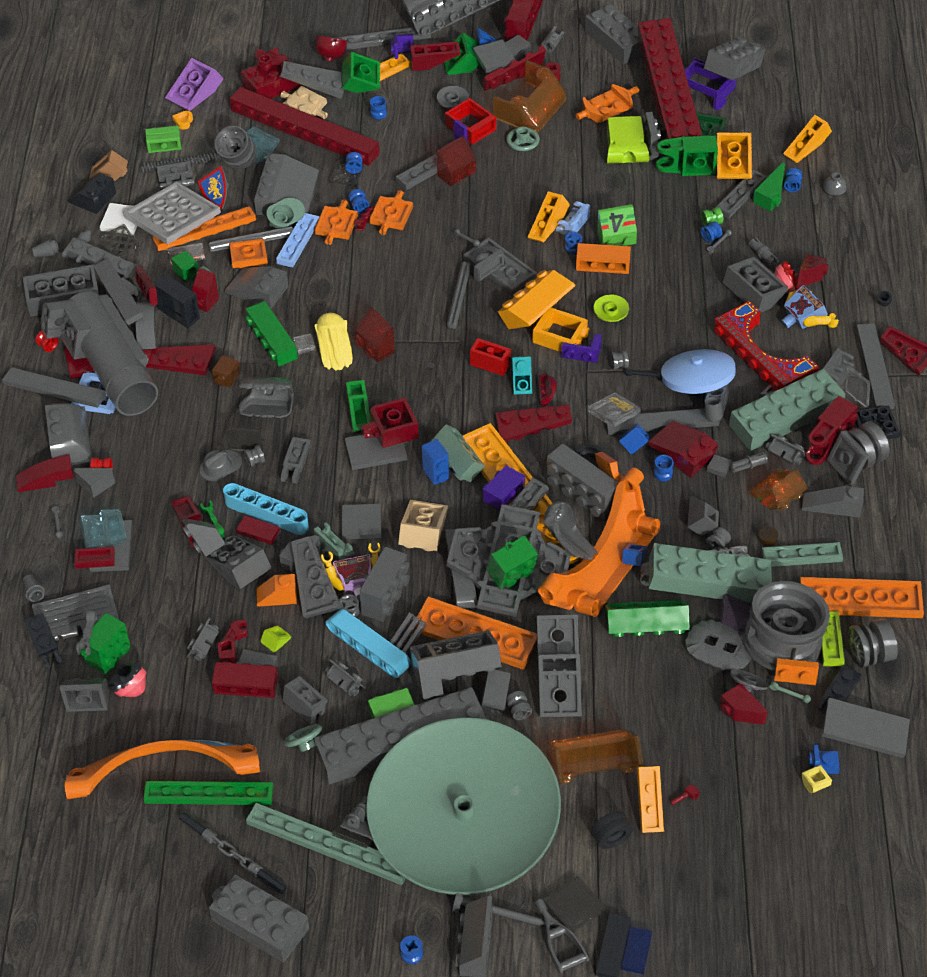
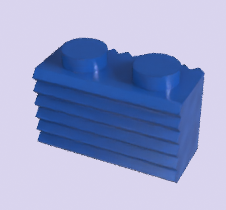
M438 439L422 446L423 471L435 485L449 479V455L447 450Z

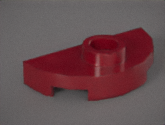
M541 374L538 376L540 404L546 406L555 394L557 383L552 376Z

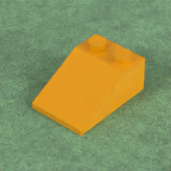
M717 133V179H752L751 133Z

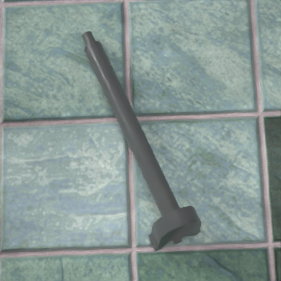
M457 893L452 912L459 913L461 905L466 906V904L476 900L465 898L463 894ZM492 905L494 914L537 926H545V921L542 918Z

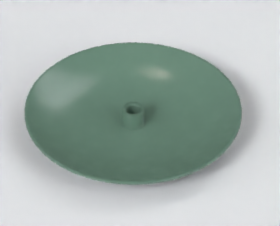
M453 718L437 721L421 727L404 737L394 745L380 762L373 775L367 796V820L370 833L378 851L386 862L412 883L428 890L452 895L457 893L469 895L492 891L526 874L537 864L551 845L558 828L561 813V796L557 777L542 751L530 739L511 727L479 718ZM461 807H468L467 810H460Z

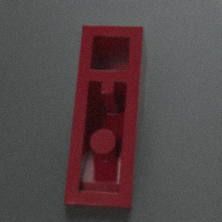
M458 42L410 46L412 71L429 70L461 55Z
M806 254L800 268L797 287L821 281L824 274L827 275L829 264H826L827 258Z

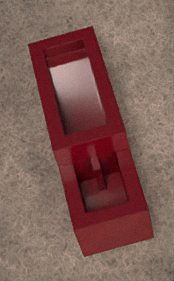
M70 454L43 461L16 475L17 491L24 492L55 487V481L73 479Z
M189 495L171 501L181 528L185 527L182 522L185 518L202 521L200 513ZM184 532L191 548H194L192 544L195 542L193 537L191 536L188 538V536Z

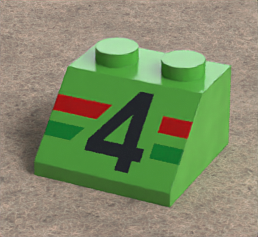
M632 204L598 210L597 236L601 245L627 246L636 244L637 228Z

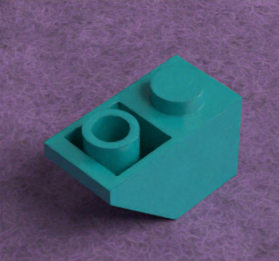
M531 356L512 357L514 394H532Z

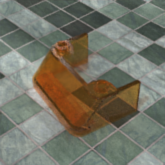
M527 60L525 82L537 88L528 98L519 95L507 101L495 96L493 98L494 116H496L497 120L515 127H527L539 132L566 101V91L549 68Z
M617 730L547 743L552 767L560 784L573 782L572 778L580 774L616 768L622 770V773L634 772L637 767H644L639 736L631 730Z

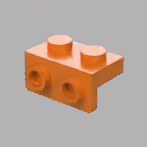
M777 658L774 681L816 685L819 662Z

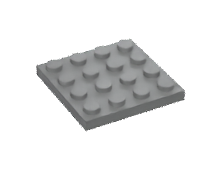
M176 181L123 213L124 218L168 245L214 218L221 211L219 206Z

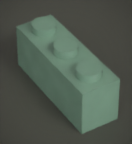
M446 424L431 440L438 439L443 447H445L449 455V467L453 468L455 471L454 475L462 481L464 479L471 482L485 467L484 463L456 428Z

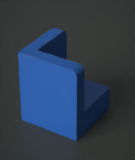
M637 422L620 437L619 442L630 454H633L649 441L650 436Z

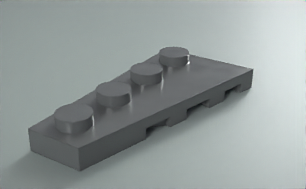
M308 536L292 541L303 617L310 618L341 609V604L313 538Z

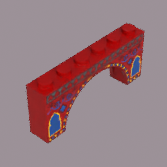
M750 301L715 318V334L721 337L727 346L737 353L739 358L743 359L752 370L758 373L763 381L771 384L774 392L818 372L819 366L808 356L798 359H781L771 356L757 347L750 336V332L759 324L761 311Z

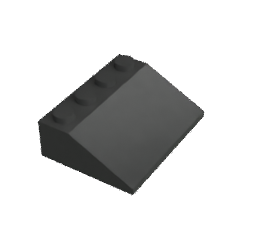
M268 153L254 199L256 215L267 216L269 206L286 198L300 200L305 207V213L308 214L319 170L287 155Z

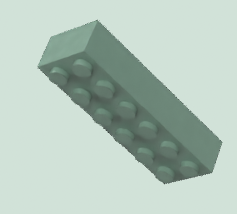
M822 369L732 411L729 426L748 450L752 451L767 444L769 441L771 442V434L784 436L818 420V417L838 396L845 398V393L831 376Z
M654 543L649 556V589L752 604L756 592L764 585L772 583L771 560L658 543Z

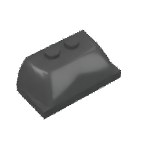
M70 403L45 405L52 458L70 454L73 470L75 468L90 467L92 454L85 406L79 407Z

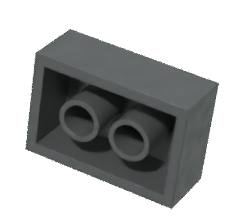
M388 547L383 549L360 589L362 615L384 622L387 615H391L393 604L400 599L402 588L407 586L410 575H408L409 563H407V554Z

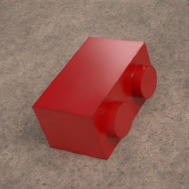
M477 338L470 349V365L504 376L511 365V349Z

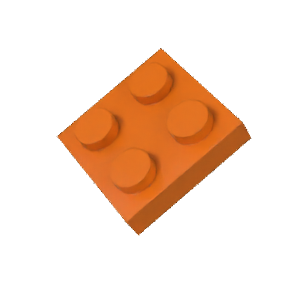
M264 238L229 243L233 268L268 264Z

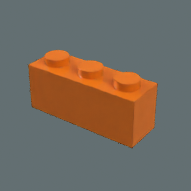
M578 243L576 271L629 274L631 246Z

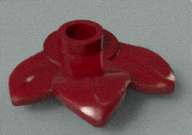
M277 48L268 52L258 49L255 53V58L258 60L257 65L262 69H269L273 65H280L287 59V56L279 55Z

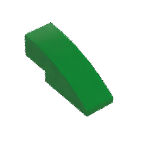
M365 381L346 382L353 432L362 431V426L370 423Z

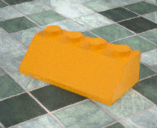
M543 270L537 274L535 280L526 283V287L523 290L516 292L513 299L503 303V307L498 313L508 329L530 326L575 285L555 270Z

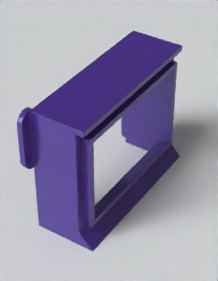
M694 57V60L684 69L688 85L692 89L714 97L713 108L720 110L727 102L725 98L735 89L736 79L730 80L704 69L706 61ZM697 73L723 85L718 90H714L690 78Z

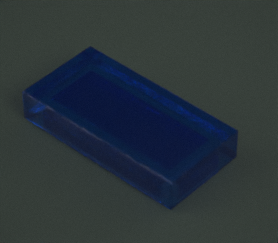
M630 927L622 970L644 975L652 931Z

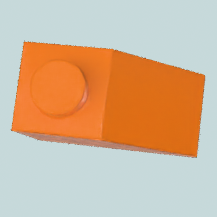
M295 574L274 575L257 588V606L297 604Z

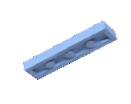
M304 214L303 218L297 222L277 256V264L294 267L317 226L319 216Z

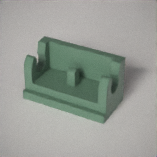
M324 523L325 528L323 531L318 526L314 528V535L320 536L321 548L327 554L330 551L335 561L349 559L355 555L352 546L349 543L345 544L331 531L328 523Z

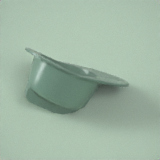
M295 198L283 199L267 209L269 225L276 229L289 227L291 224L302 219L305 214L303 203Z

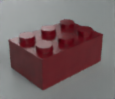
M282 64L273 65L269 69H262L258 65H254L241 71L242 85L245 89L270 99L281 95L283 91L289 92L301 87L299 83L280 77Z

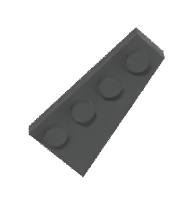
M286 61L282 64L280 77L331 96L342 98L344 89H342V72Z

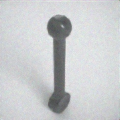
M458 229L454 230L455 236H460L472 242L476 247L480 245L479 240L471 239L460 233Z
M726 230L725 234L713 246L707 247V252L713 253L714 248L727 236H730L732 231Z
M54 506L51 510L55 517L57 531L55 536L56 538H61L63 533L60 531L58 517L60 510L58 506Z

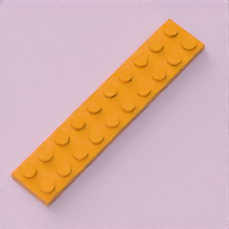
M491 423L463 435L464 439L484 463L485 467L480 472L488 482L506 465L525 475V486L533 478ZM545 494L532 510L540 512L537 530L541 533L544 542H551L566 550L557 540L556 536L544 525L545 512L550 504H552V501ZM571 556L569 565L583 558Z

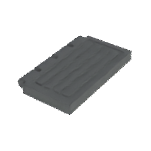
M110 584L32 605L34 616L40 613L44 614L55 641L59 640L58 635H62L63 639L79 635L78 630L82 629L83 632L87 623L86 615L88 610H96L97 622L105 613L119 620Z

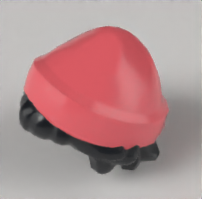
M138 663L123 664V669L118 668L116 675L112 676L108 684L109 689L119 697H137L145 691L146 671Z

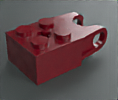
M838 396L818 417L817 426L812 430L808 438L811 446L806 452L807 462L813 465L822 464L828 458L840 432L856 428L854 426L858 418L857 405ZM818 454L820 458L812 459L810 455Z

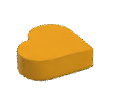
M183 111L173 115L172 118L180 129H187L193 121V114L190 111Z

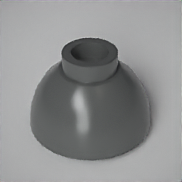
M834 172L825 179L823 189L830 195H841L846 192L847 184L840 173Z

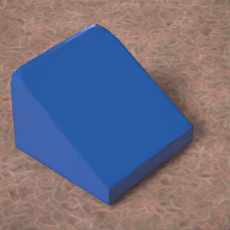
M628 544L623 549L622 562L624 564L641 566L647 552V547Z

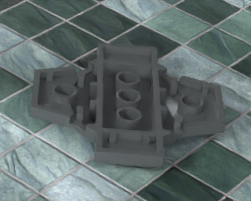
M502 504L498 521L491 523V526L487 529L481 530L480 527L455 529L447 567L473 580L476 587L481 591L477 609L516 617L520 600L533 593H538V588L550 572L562 573L568 571L571 555L551 542H544L541 533L537 530L540 512ZM525 535L538 553L533 573L527 578L522 577L518 579L513 586L509 588L504 587L500 590L487 572L491 554L505 547L507 542H514Z

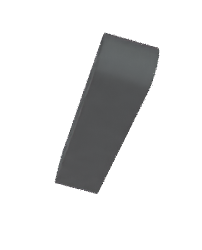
M455 529L445 530L448 556ZM450 568L456 606L463 609L477 608L473 580Z

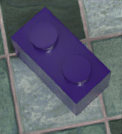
M506 465L495 474L490 482L484 485L482 490L483 501L500 511L502 504L509 505L524 489L525 475Z

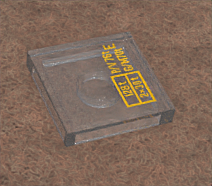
M614 392L589 405L588 412L614 427L639 414L640 407Z

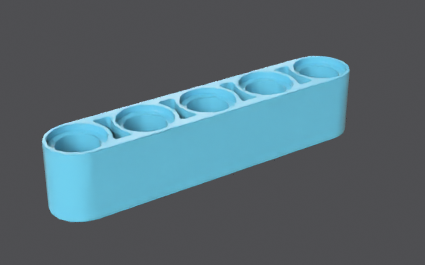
M229 483L223 488L225 505L233 510L279 526L294 534L302 535L309 529L307 513L300 508L235 483Z
M339 609L326 621V626L333 634L392 677L398 678L412 665V661L407 654L346 610Z

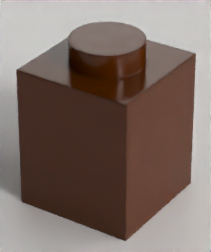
M222 355L212 370L214 383L230 388L240 374L239 361Z

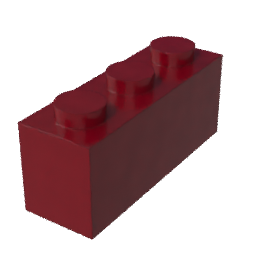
M227 661L222 663L216 662L212 680L214 694L275 698L278 683L277 666L269 664L252 665L250 663L234 664Z

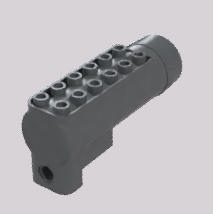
M499 0L399 1L417 34L421 37H426Z
M86 291L72 296L69 300L43 304L41 328L46 339L61 337L73 359L87 358L103 385L107 396L118 412L126 416H134L145 412L155 403L158 397V388L146 369L148 357L142 351L139 342L135 340L132 331L126 325V321L122 319L119 310L115 308L112 299L107 294L99 295L95 292Z

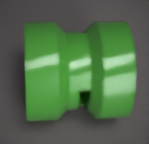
M715 207L710 211H701V220L704 226H708L712 221H716L718 224L723 223V214L720 207Z

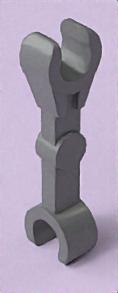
M96 610L87 611V623L83 630V638L76 645L78 655H80L82 649H86V655L91 653L89 641L92 636L93 626L97 623Z

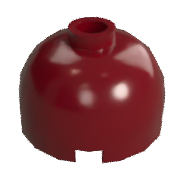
M316 36L315 48L320 56L325 57L324 60L334 62V59L341 58L345 54L348 41Z

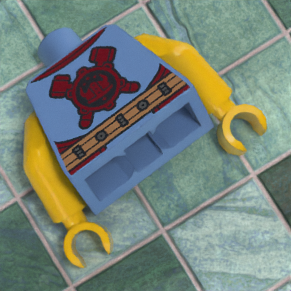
M804 285L798 290L789 293L784 305L788 315L781 320L787 328L796 322L801 329L816 325H828L831 328H835L839 322L838 319L835 320L836 315L834 313L827 316L828 313L825 306Z

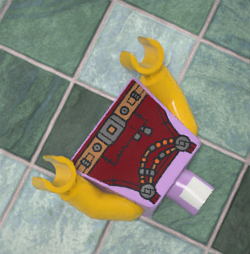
M371 543L369 544L368 548L370 553H372L371 558L369 554L334 561L332 565L333 554L330 551L328 552L330 557L328 561L323 558L322 554L320 557L323 564H326L325 569L332 585L337 590L342 591L344 595L351 594L356 596L360 602V589L379 558L378 553L381 549L379 543L378 550L372 551Z

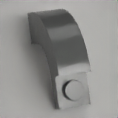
M148 301L137 302L144 316L136 321L137 342H139L141 349H156V315L158 314V306H151Z

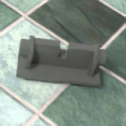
M770 435L772 442L769 441L766 445L769 452L779 457L783 451L786 452L783 459L794 465L801 463V456L806 458L804 448L799 444H791L781 435Z
M210 618L205 624L201 623L197 629L196 634L199 636L196 640L193 638L187 649L190 652L187 658H189L190 654H193L194 658L199 661L206 657L211 646L205 643V641L212 644L219 633L218 626L208 624Z
M331 659L329 660L333 665L326 668V677L337 685L343 679L344 681L339 687L347 692L348 695L356 696L359 693L358 688L360 686L364 689L366 688L361 684L363 679L354 672L351 675L347 673L348 667L338 661L336 664Z

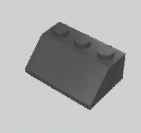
M755 257L728 266L723 284L743 302L750 301L761 312L771 309L789 288Z
M486 896L466 904L465 913H461L460 926L463 927V933L458 934V947H461V953H456L455 967H459L460 976L487 977L493 919L492 896Z

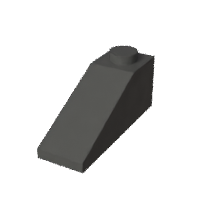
M841 486L804 493L802 511L860 518L864 488Z

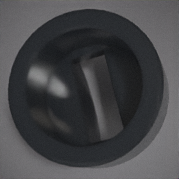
M881 291L877 295V301L883 307L888 306L892 301V295L889 291Z

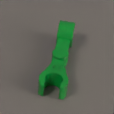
M208 501L209 507H204L201 503L202 513L208 514L210 522L217 529L222 539H224V529L217 523V518L213 515L214 507L212 501Z

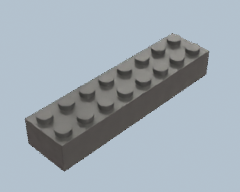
M471 687L314 737L315 749L330 785L376 770L382 759L394 745L421 727L446 719H486Z

